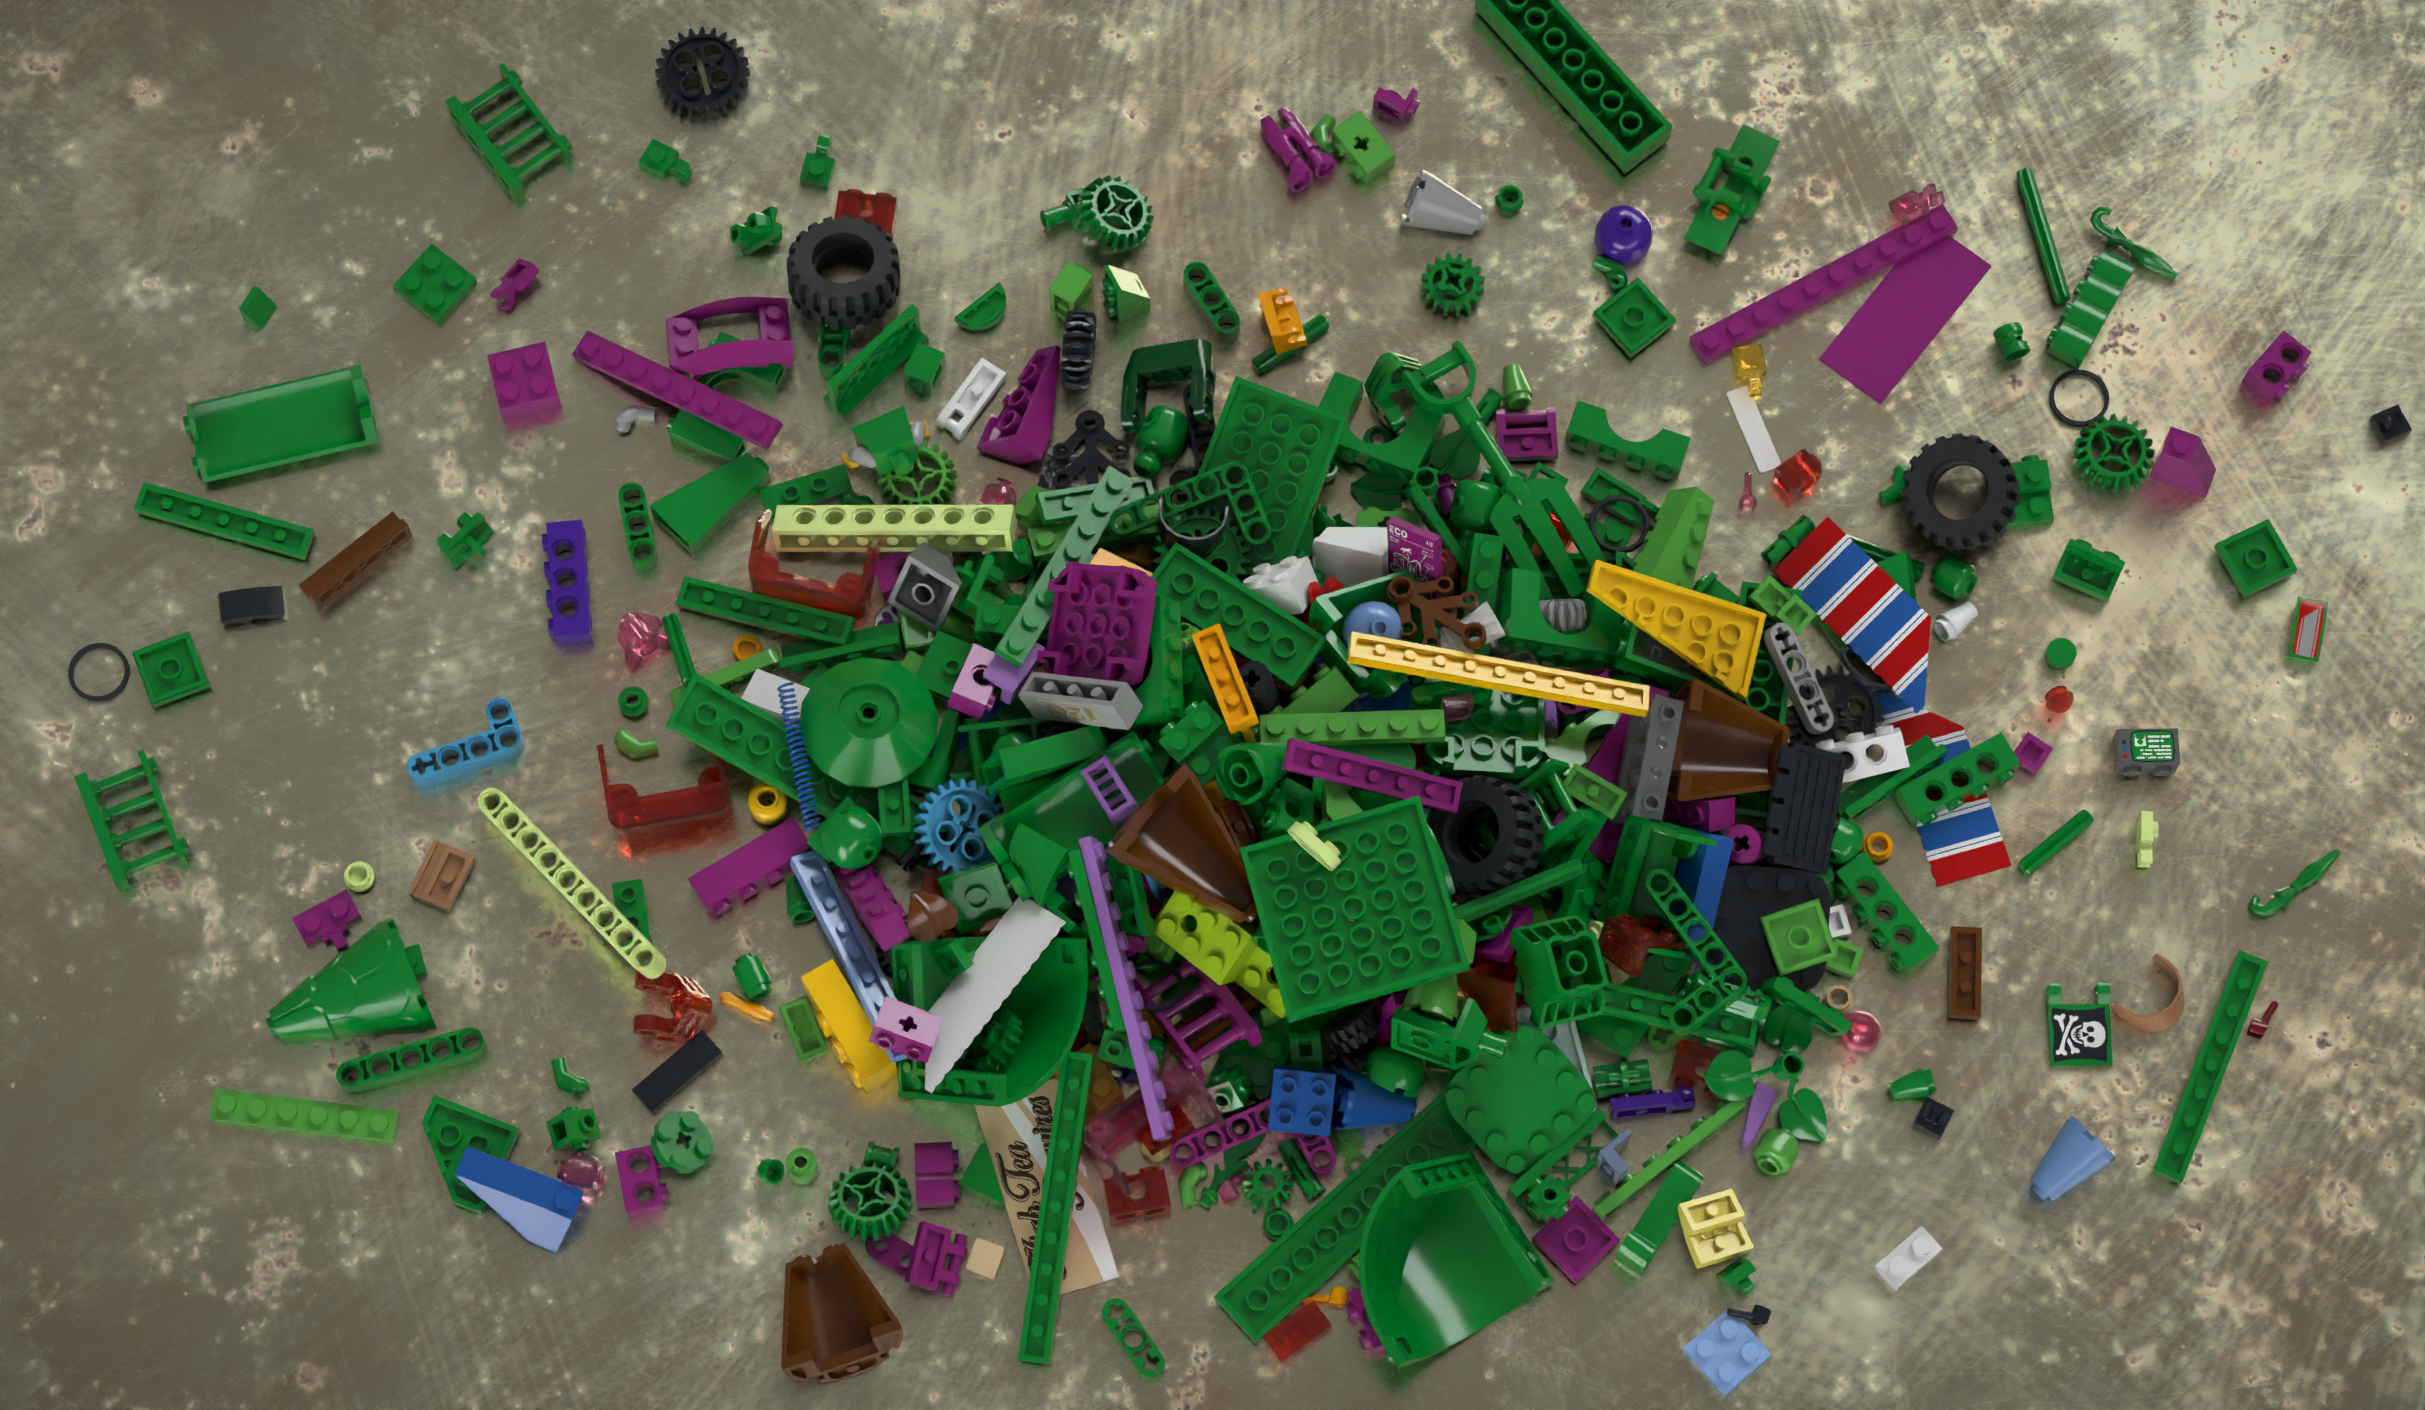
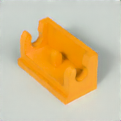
M1278 288L1265 293L1263 291L1258 293L1277 354L1308 345L1293 296L1277 300L1278 297L1288 294L1287 288Z

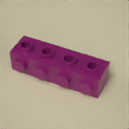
M871 863L856 870L839 866L831 869L844 897L884 952L911 937L904 923L907 920L905 910L900 903H897L890 889H887L880 875H877Z

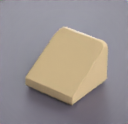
M976 1237L965 1269L995 1280L1006 1253L1005 1247Z

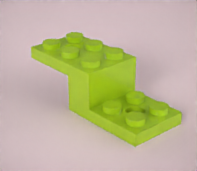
M1174 891L1155 921L1157 928L1155 934L1218 985L1235 981L1280 1018L1287 1017L1278 983L1271 978L1273 965L1270 955L1259 949L1252 941L1260 921L1254 918L1250 923L1246 920L1238 923L1192 902L1191 897ZM1188 915L1194 916L1197 920L1195 931H1190L1186 926Z

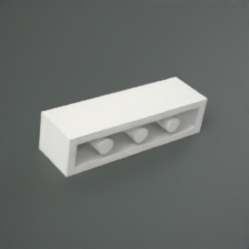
M756 668L742 699L785 723L786 721L783 720L784 715L781 714L783 709L780 708L782 704L779 702L781 698L778 696L780 692L777 688L791 681ZM797 683L781 688V690L795 689L793 692L782 694L784 696L796 695L794 698H788L783 701L797 700V703L788 704L784 707L798 706V709L789 710L785 713L799 712L801 714L802 701L810 688ZM800 714L786 719L800 718ZM799 721L791 722L788 725L799 724Z

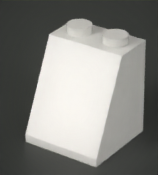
M1327 527L1313 542L1314 567L1322 572L1324 582H1326L1327 578L1335 577L1347 588L1389 575L1387 527Z

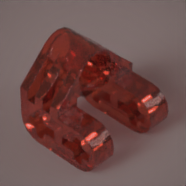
M639 971L635 972V989L671 998L673 1018L667 1019L650 1014L636 1015L633 1017V1033L661 1042H680L693 1039L712 1010V1000L695 979H688L686 976H680L676 973L668 974L663 972L658 978L650 979Z

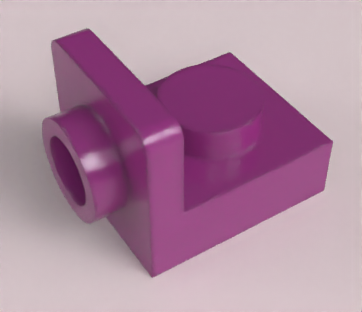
M1379 87L1373 98V109L1403 124L1408 115L1413 117L1419 107L1420 101L1417 100L1418 89L1413 87L1404 100L1397 92L1393 90L1386 91Z

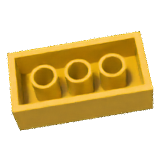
M833 958L801 976L804 992L817 1012L815 1014L818 1020L817 1023L826 1038L830 1035L833 1038L830 1040L833 1045L832 1048L841 1064L847 1061L848 1075L856 1089L862 1087L865 1093L868 1094L897 1077L896 1063H891L884 1049L869 1042L873 1026Z

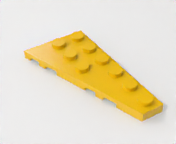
M1600 560L1593 562L1587 592L1742 701L1747 698L1766 613Z

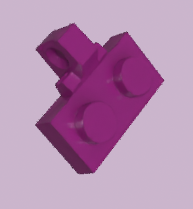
M346 889L292 919L307 947L322 939L324 943L332 940L337 951L340 953L342 950L349 948L343 936L344 933L350 931L347 926L362 917Z

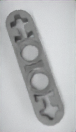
M1782 622L1773 625L1764 634L1766 647L1805 729L1814 735L1822 734L1832 727L1834 722L1833 713L1791 626ZM1783 634L1784 639L1777 641L1775 636ZM1790 647L1791 651L1782 655L1781 651ZM1788 657L1794 658L1798 662L1799 669L1796 673L1791 672L1787 668L1786 660ZM1801 685H1806L1810 688L1812 693L1810 700H1805L1801 697L1799 693ZM1813 703H1816V707H1813L1810 710H1808V706L1812 705ZM1821 716L1823 721L1816 724L1813 718Z

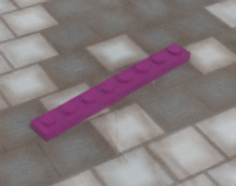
M588 330L572 353L575 360L766 450L769 449L783 427L781 421Z

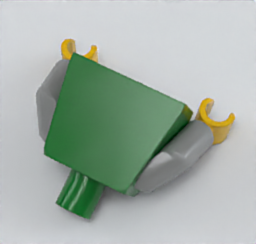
M902 406L852 428L857 447H853L846 454H841V457L848 469L856 468L862 464L869 468L874 467L880 474H886L894 470L897 475L904 476L911 471V463L919 458L917 449L922 446L924 438L930 435L926 419L909 423L906 410Z

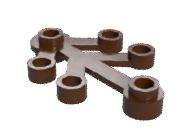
M1399 576L1394 578L1387 587L1389 601L1398 605L1401 626L1404 629L1407 627L1413 629L1409 633H1405L1400 629L1399 633L1402 639L1410 641L1417 635L1416 624L1411 621L1410 605H1412L1421 612L1424 632L1422 644L1435 643L1437 644L1436 647L1440 648L1441 643L1440 639L1436 636L1434 620L1462 637V642L1467 648L1477 650L1484 646L1487 637L1486 630L1482 624L1477 622L1464 624L1445 612V610L1461 608L1464 612L1474 611L1478 608L1477 595L1467 591L1459 596L1449 597L1454 592L1453 580L1448 576L1420 583H1414L1405 576ZM1443 584L1450 585L1447 589L1440 588ZM1402 590H1404V591L1407 592L1406 594H1403V595H1398V594H1397L1399 591H1402ZM1437 592L1439 596L1445 598L1426 600L1420 595ZM1467 599H1471L1474 601L1472 604L1469 605L1464 604V601ZM1474 636L1480 638V639H1478V640H1476V641H1470V640H1469L1471 637H1474Z

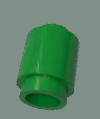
M747 953L735 960L736 964L732 967V971L743 994L748 996L750 1001L761 999L772 992L770 986L772 981L759 955L753 956L752 953Z

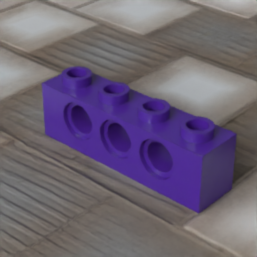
M571 520L546 523L547 533H542L543 551H548L549 561L544 562L545 579H550L551 590H546L547 608H552L553 618H548L549 636L555 637L557 646L593 642L586 532L583 521ZM563 550L572 552L571 556L567 559L557 557ZM571 578L574 580V583L569 587H561L559 585L563 579ZM572 606L576 608L575 613L570 616L561 614L566 607Z

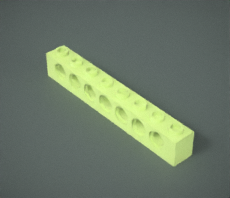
M777 505L772 534L776 552H913L923 542L939 552L1013 551L1012 544L1015 541L1017 523L1014 505Z

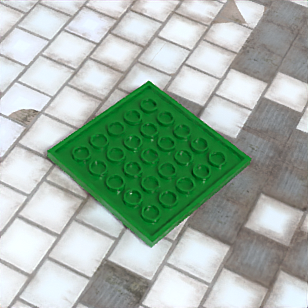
M1419 795L1313 826L1318 832L1317 838L1323 843L1327 840L1330 841L1341 853L1338 856L1341 863L1333 871L1328 870L1289 834L1240 848L1289 1023L1471 970Z

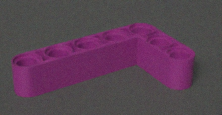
M1271 1096L1246 1106L1238 1113L1228 1114L1178 1136L1173 1140L1170 1148L1172 1161L1178 1166H1189L1269 1131V1121L1262 1119L1260 1111L1265 1106H1270ZM1239 1118L1247 1120L1250 1126L1248 1131L1242 1134L1236 1133L1232 1129V1123ZM1208 1131H1216L1221 1136V1141L1216 1146H1209L1205 1143L1203 1136ZM1296 1133L1311 1168L1317 1173L1331 1171L1336 1165V1153L1329 1136L1315 1135L1307 1137L1301 1133ZM1182 1143L1190 1145L1193 1150L1192 1155L1185 1159L1177 1156L1175 1148ZM1326 1150L1331 1155L1330 1162L1326 1165L1317 1164L1313 1158L1317 1151Z

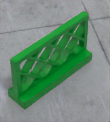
M911 304L827 382L828 393L823 397L824 402L844 421L909 361L917 342L925 345L929 343V338L921 331L917 307Z

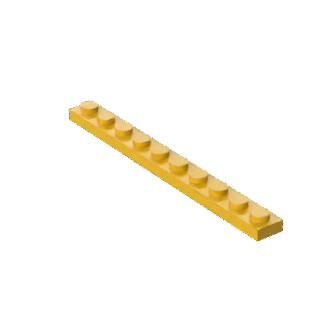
M1351 632L1349 637L1347 663L1640 717H1646L1649 711L1650 686L1358 632Z

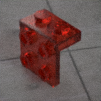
M1620 914L1619 917H1605L1601 934L1598 938L1601 955L1630 977H1640L1648 948L1685 949L1686 946L1684 940L1678 936L1677 931L1665 927L1661 924L1659 918L1652 915H1644L1643 918H1634L1626 914Z

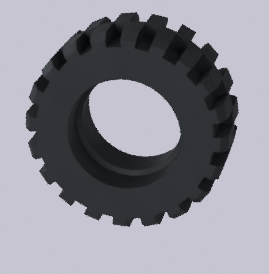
M840 215L839 219H832V217L824 218L820 224L815 222L809 225L807 232L801 231L796 237V242L794 241L789 248V256L787 257L789 294L792 296V302L799 310L801 309V314L809 320L814 318L815 324L823 327L827 324L830 325V329L840 330V327H848V330H852L861 324L865 327L872 324L874 318L881 319L887 314L886 309H891L895 304L896 297L900 292V258L897 246L892 242V237L884 230L881 232L879 225L873 222L868 224L866 219L860 217L849 219L848 215ZM837 263H854L869 271L862 278L848 283L832 282L819 275L825 268Z
M1962 433L1952 434L1951 438H1946L1943 435L1935 438L1936 443L1933 445L1925 444L1920 448L1923 452L1918 457L1915 455L1909 462L1912 466L1903 475L1905 487L1901 488V497L1905 501L1903 507L1912 525L1935 545L1958 552L1961 549H1967L1968 551L1978 550L1979 545L1984 544L1988 546L1994 543L1993 538L1998 534L2002 537L2007 531L2005 527L2008 522L2013 523L2016 517L2014 513L2015 507L2020 504V496L2018 495V490L2020 489L2019 480L2016 478L2015 469L2006 456L1991 442L1984 441L1979 436L1972 434L1967 437L1963 436ZM1959 466H1971L1979 470L1987 481V499L1982 508L1974 515L1961 520L1950 519L1941 514L1934 503L1935 486L1942 475L1950 469Z
M1475 775L1473 778L1465 777L1459 780L1463 785L1457 813L1434 809L1433 812L1429 811L1427 820H1430L1429 827L1435 835L1445 857L1455 889L1484 896L1530 877L1528 872L1531 869H1536L1539 863L1536 860L1539 852H1543L1544 844L1541 843V836H1545V826L1540 825L1543 817L1540 809L1534 808L1536 806L1535 800L1519 786L1483 775ZM1493 809L1499 823L1498 840L1492 852L1485 859L1476 863L1470 850L1471 831L1477 820L1484 813Z

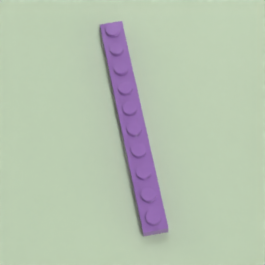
M1088 836L1078 840L1153 1140L1162 1141L1172 1138L1170 1130L1174 1129V1123L1170 1112L1165 1111L1163 1100L1166 1099V1091L1162 1081L1158 1082L1155 1070L1159 1069L1158 1059L1155 1052L1150 1051L1148 1040L1151 1039V1031L1147 1021L1142 1019L1140 1010L1144 1009L1143 999L1140 992L1135 991L1133 980L1136 979V971L1132 961L1128 962L1125 950L1129 949V944L1125 932L1120 931L1118 920L1121 919V912L1116 901L1113 902L1110 891L1114 889L1111 874L1105 871L1103 860H1106L1105 848L1102 842H1098L1096 838Z

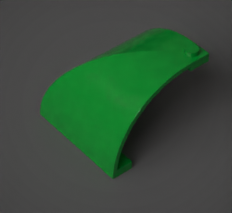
M987 936L965 937L966 941L962 943V946L966 953L970 951L975 953ZM1055 936L1050 940L1047 948L1041 952L1039 958L1031 964L1029 971L1022 976L1017 986L1012 988L1010 995L1002 1001L1000 1008L1005 1011L1009 1010L1018 1016V1019L1022 1021V1025L1019 1028L1023 1030V1033L1018 1036L1020 1044L1014 1046L1015 1054L1007 1061L1006 1065L1001 1063L997 1072L993 1070L991 1073L979 1072L970 1066L971 1063L967 1062L970 1055L966 1053L964 1060L958 1059L954 1062L952 1069L944 1075L943 1080L935 1086L931 1094L925 1089V1062L907 1058L897 1062L898 1097L1000 1107L1022 1100L1044 1085L1065 1060L1078 1034L1083 1018L1088 987L1087 939ZM957 938L935 939L930 942L907 941L892 947L894 996L898 1001L927 1012L932 1008L958 975L955 974L948 977L932 951L939 945Z
M1472 1151L1405 1166L1383 1188L1373 1204L1363 1229L1359 1252V1280L1362 1298L1372 1327L1385 1347V1354L1397 1368L1426 1359L1459 1343L1510 1313L1555 1282Z

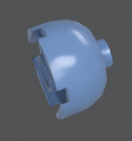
M1376 601L1361 603L1349 611L1345 617L1341 635L1347 648L1351 632L1403 640L1399 633L1400 629L1404 632L1399 614L1386 603Z

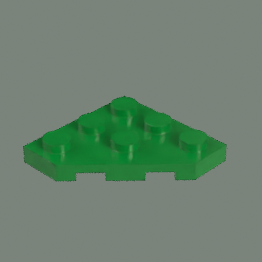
M434 1095L421 1123L455 1205L483 1215L488 1204L474 1194L454 1174L467 1146L507 1161L520 1133V1129Z

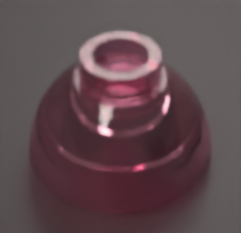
M1854 1011L1844 1017L1852 1024L1848 1033L1839 1035V1038L1848 1050L1855 1053H1866L1878 1045L1881 1038V1026L1875 1016L1866 1011Z

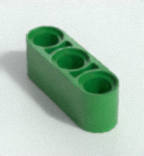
M1194 261L1189 263L1185 267L1183 275L1186 293L1214 337L1223 344L1235 342L1240 335V317L1209 268L1202 262ZM1198 275L1201 276L1204 280L1199 283H1194L1190 280V278L1192 276ZM1209 299H1215L1219 304L1208 306L1204 302ZM1223 323H1231L1234 325V328H1232L1231 330H1224L1220 327V325Z
M629 482L624 484L618 492L628 553L631 563L637 571L649 572L656 567L658 555L648 502L643 487L638 483ZM630 496L640 497V500L635 504L626 503ZM642 523L646 525L642 531L634 532L631 530L634 524ZM641 551H648L651 553L650 556L644 560L636 558V555Z

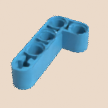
M501 697L489 701L485 711L491 730L413 755L407 763V771L413 783L418 787L426 788L521 756L524 752L525 744L511 703ZM499 710L508 711L507 716L501 720L493 718L494 714ZM508 737L517 739L516 743L511 747H504L502 745L503 741ZM478 747L488 748L483 756L477 757L473 755ZM450 756H457L459 758L458 762L453 766H446L444 764L445 760ZM437 761L440 770L435 769L434 762ZM425 766L426 773L420 775L419 768Z

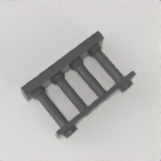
M1655 694L1653 695L1652 705H1649L1646 717L1629 716L1616 787L1627 792L1628 796L1614 820L1610 819L1611 822L1625 824L1630 815L1659 822L1662 821L1684 701Z

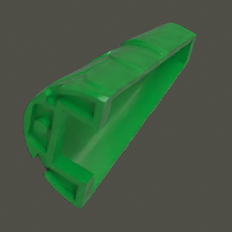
M393 916L376 924L347 950H342L314 976L309 975L269 1010L271 1017L266 1018V1022L272 1036L278 1034L282 1042L336 1041L337 1038L377 1037L378 1035L425 1033L428 1030L437 1028L416 979Z

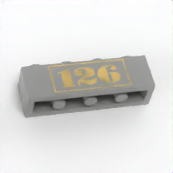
M1032 672L1018 694L1036 719L1130 730L1143 708V705L1126 682Z

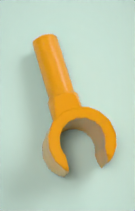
M1332 1286L1330 1295L1311 1294L1303 1302H1323L1335 1307H1342L1346 1303L1348 1292L1343 1287Z

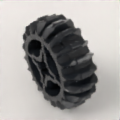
M1070 310L1066 315L1060 380L1063 387L1079 390L1087 389L1091 385L1097 327L1094 312Z

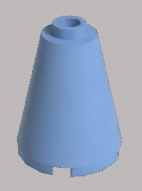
M2070 1116L2065 1121L2030 1179L2034 1183L2031 1189L2043 1201L2047 1197L2054 1201L2110 1165L2116 1159L2073 1116Z

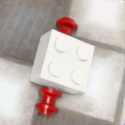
M1291 556L1283 559L1279 564L1271 566L1270 563L1260 564L1253 568L1252 574L1243 581L1244 586L1290 615L1303 613L1309 603L1312 605L1318 596L1345 588L1343 583L1335 577L1327 578L1325 585L1321 586L1308 556L1299 559L1296 556Z

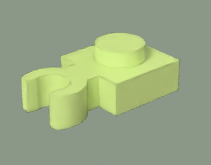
M2141 811L2136 819L2137 867L2150 868V864L2153 863L2152 842L2157 840L2159 830L2158 821H2153V811Z

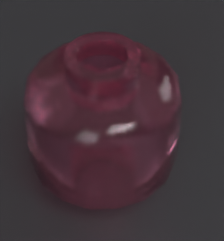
M573 1152L567 1157L566 1161H560L557 1179H561V1182L583 1191V1196H590L595 1190H600L604 1179L605 1167L601 1166L600 1160L595 1156Z

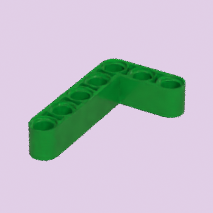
M1235 461L1119 507L1112 512L1109 519L1113 531L1120 535L1128 536L1157 525V516L1155 518H1147L1145 507L1150 502H1156L1159 505L1160 495H1163L1162 516L1164 521L1169 520L1172 516L1181 515L1183 511H1191L1193 507L1198 508L1228 495L1247 541L1253 545L1262 546L1267 544L1273 535L1272 526L1249 470L1240 462ZM1233 468H1241L1243 471V479L1238 484H1231L1228 480V473ZM1211 479L1215 482V491L1211 495H1203L1200 491L1201 483L1204 480ZM1177 491H1185L1188 497L1186 504L1181 507H1176L1172 501L1173 495ZM1244 496H1252L1255 501L1253 509L1249 512H1243L1239 507V502ZM1127 513L1132 518V524L1128 529L1121 530L1117 526V519L1120 515ZM1258 523L1263 524L1266 528L1265 536L1260 540H1254L1250 534L1252 526Z
M1654 869L1646 878V889L1649 897L1711 978L1670 1010L1669 1023L1671 1029L1678 1035L1686 1036L1696 1031L1743 997L1748 988L1747 977L1673 876L1667 870ZM1656 879H1664L1669 884L1661 892L1655 891L1651 885ZM1675 903H1682L1687 907V910L1683 915L1675 916L1669 911L1671 906ZM1699 927L1705 931V936L1701 940L1694 941L1688 937L1689 931L1692 928ZM1712 952H1719L1723 955L1724 959L1718 965H1711L1706 960L1707 956ZM1735 976L1740 978L1742 985L1736 990L1728 989L1725 986V981L1729 977ZM1710 994L1716 997V1004L1711 1008H1705L1700 1005V999L1704 995ZM1679 1013H1688L1692 1017L1688 1025L1679 1026L1675 1023V1017Z

